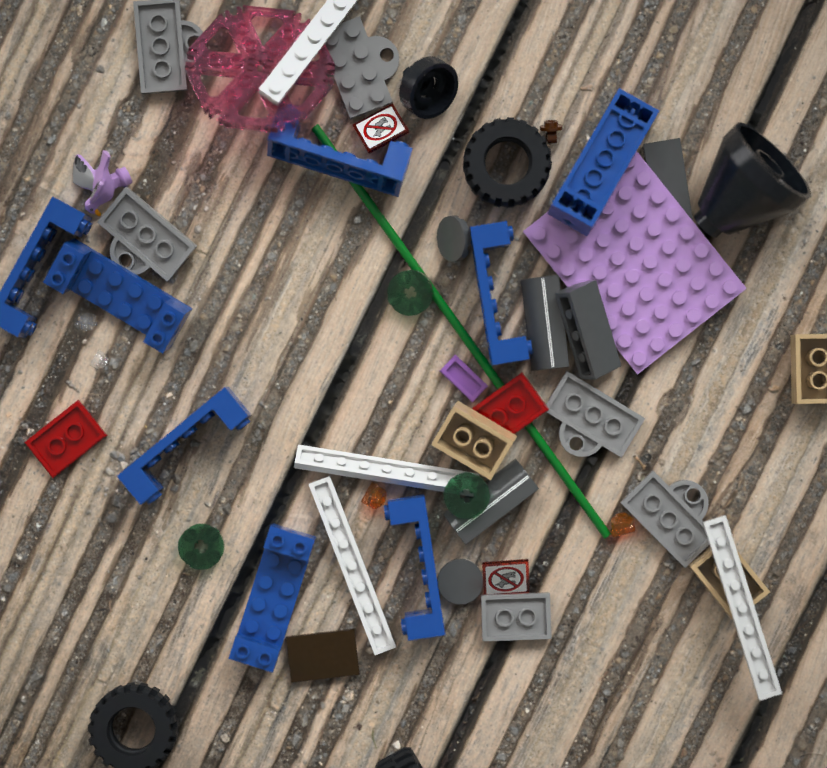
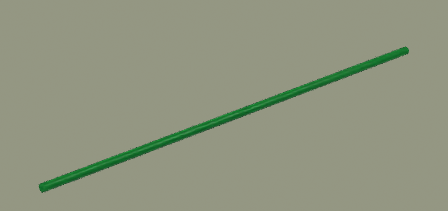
M319 124L311 129L322 145L330 146L334 151H337ZM349 182L498 390L505 385L364 187ZM531 422L524 428L602 537L605 539L611 535L607 526Z

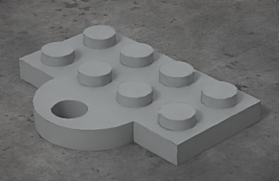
M180 0L134 1L141 94L188 91L186 68L199 63L206 53L207 41L203 31L196 24L182 20ZM198 37L201 39V46L198 49H191L189 47V40L191 38Z
M360 16L341 23L324 44L323 50L349 118L353 119L393 103L385 81L392 78L399 66V53L395 45L387 38L381 36L368 37ZM388 49L393 52L394 57L391 61L385 62L381 59L380 54L383 50Z
M128 187L123 189L97 222L115 237L110 246L111 260L136 275L152 268L168 282L197 248L194 242ZM124 254H128L132 258V264L129 267H125L121 263V257Z
M568 371L564 373L546 403L549 408L547 413L562 422L559 427L561 445L567 452L578 457L590 456L603 446L622 458L645 420L641 415ZM573 437H579L582 440V447L579 450H573L569 445Z
M652 470L620 502L684 568L709 545L702 523L704 522L702 519L708 510V496L705 490L693 481L679 480L668 486ZM692 488H696L699 491V498L693 502L689 501L687 492Z

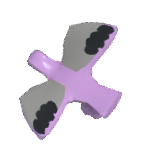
M105 150L102 151L100 165L97 170H94L79 154L75 156L73 165V183L93 192L91 197L84 203L85 210L98 217L101 216L98 207L112 199L116 188L122 186L125 188L132 184L130 174L125 167L117 168L113 174L109 173L110 154Z

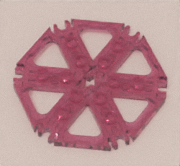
M243 5V11L241 7H236L237 15L235 16L230 15L229 11L226 10V19L221 13L188 48L187 59L194 60V62H185V72L205 115L208 112L210 119L214 115H221L218 118V124H224L226 128L278 133L279 127L280 131L284 132V123L290 122L292 127L295 128L296 119L300 125L329 93L334 83L333 77L326 76L328 74L335 75V63L325 44L318 52L320 58L317 61H311L295 82V85L315 87V90L303 104L299 106L293 105L286 94L277 106L259 94L269 113L266 118L240 116L237 112L256 91H259V88L307 28L311 20L308 19L305 23H300L302 19L301 13L296 14V11L246 5ZM254 17H268L282 20L283 25L263 46L253 27L252 19ZM225 28L229 31L239 54L211 51L205 46L220 29ZM259 65H263L261 72L257 71ZM211 75L234 79L218 96L212 97L208 95L200 76Z

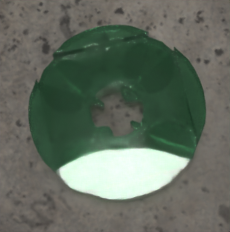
M414 269L402 271L391 279L387 290L389 304L397 312L406 316L418 315L425 311L431 305L434 298V289L428 276ZM412 286L416 289L414 292H417L416 297L412 296L409 299L406 297L405 289H410Z
M460 473L452 477L445 486L443 493L444 503L448 510L458 518L472 519L480 515L488 506L490 491L484 480L476 474ZM464 489H469V493H473V499H470V502H464V498H460V493H464Z
M205 523L194 524L181 535L178 542V552L181 559L191 568L197 570H205L214 566L220 561L225 549L224 539L220 531ZM198 540H203L204 544L208 545V549H204V553H200L199 549H195V544H199Z

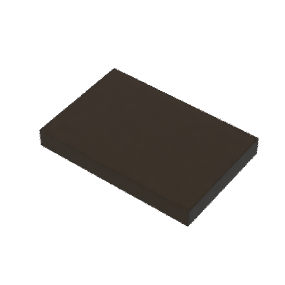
M355 628L286 636L291 683L360 675Z

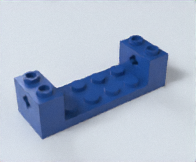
M619 88L552 202L547 214L588 236L659 110Z
M279 106L268 137L267 156L399 197L410 163L412 147L401 141H390L383 165H379L378 162L372 159L363 160L349 152L341 153L334 151L332 147L327 145L319 146L312 144L310 140L305 138L297 139L300 132L302 113L291 106Z
M52 196L0 291V328L21 338H27L28 335L31 336L37 327L35 323L37 318L14 306V303L20 301L24 294L23 286L33 278L35 264L37 261L41 262L44 258L46 244L48 241L52 242L57 234L56 226L82 238L83 234L87 235L92 227L90 222L92 218Z
M507 221L472 226L469 228L490 364L497 365L529 359V354H533L531 340L527 341L526 336L498 340L497 336H501L500 322H495L494 314L498 313L496 299H491L490 291L494 290L492 276L487 275L486 268L490 267L488 253L484 254L486 250L509 247L510 241L514 239L513 228L508 226Z
M75 238L63 244L43 283L61 294L70 290L144 333L146 337L143 342L162 354L172 347L193 309Z
M224 387L117 475L140 505L153 503L162 495L160 491L164 488L148 468H152L162 460L160 457L162 453H170L180 445L179 439L182 437L184 439L195 433L198 430L195 427L200 422L204 424L215 416L213 411L216 412L230 431L234 429L239 431L251 422L248 418L252 414L229 387Z
M424 494L388 499V505H384L385 519L390 520L391 525L419 521L418 524H415L416 538L422 540V546L418 547L420 562H425L426 569H421L423 584L429 587V592H425L427 608L431 609L405 612V618L401 619L402 633L408 636V641L445 635Z
M272 523L229 659L273 673L316 540L315 536Z

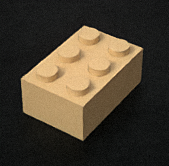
M827 334L790 335L792 404L827 403Z
M457 401L431 445L491 480L517 436L460 401Z
M708 547L688 566L726 614L733 620L711 548ZM737 551L755 605L768 595L770 591Z

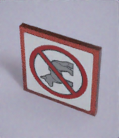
M393 103L353 124L355 131L369 154L389 144L390 141H395L410 133Z
M528 559L482 562L484 594L529 593Z

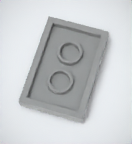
M550 592L481 595L482 641L552 639Z

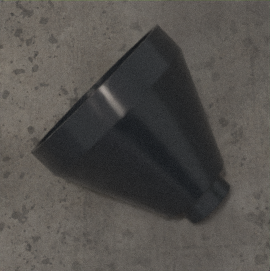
M738 122L721 141L698 201L700 210L694 215V218L699 226L714 238H717L722 232L730 235L798 210L811 197V190L797 168L771 141L751 126Z

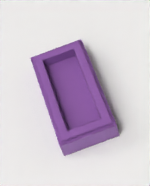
M456 355L440 370L472 403L488 387Z

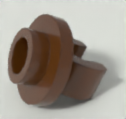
M557 120L544 121V124L540 125V130L546 131L547 143H557L556 131L562 130L563 125L558 124Z

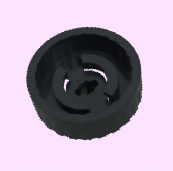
M427 56L414 62L413 65L403 71V78L399 88L400 101L407 110L419 118L432 119L441 115L452 104L457 94L458 76L455 69L434 56Z

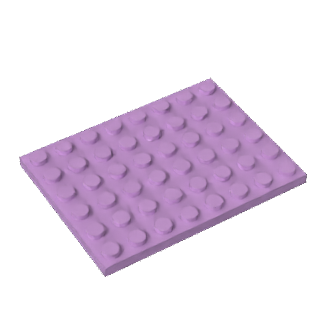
M637 151L588 236L547 214L548 212L523 231L567 287L585 281H597L616 348L637 375L747 289Z

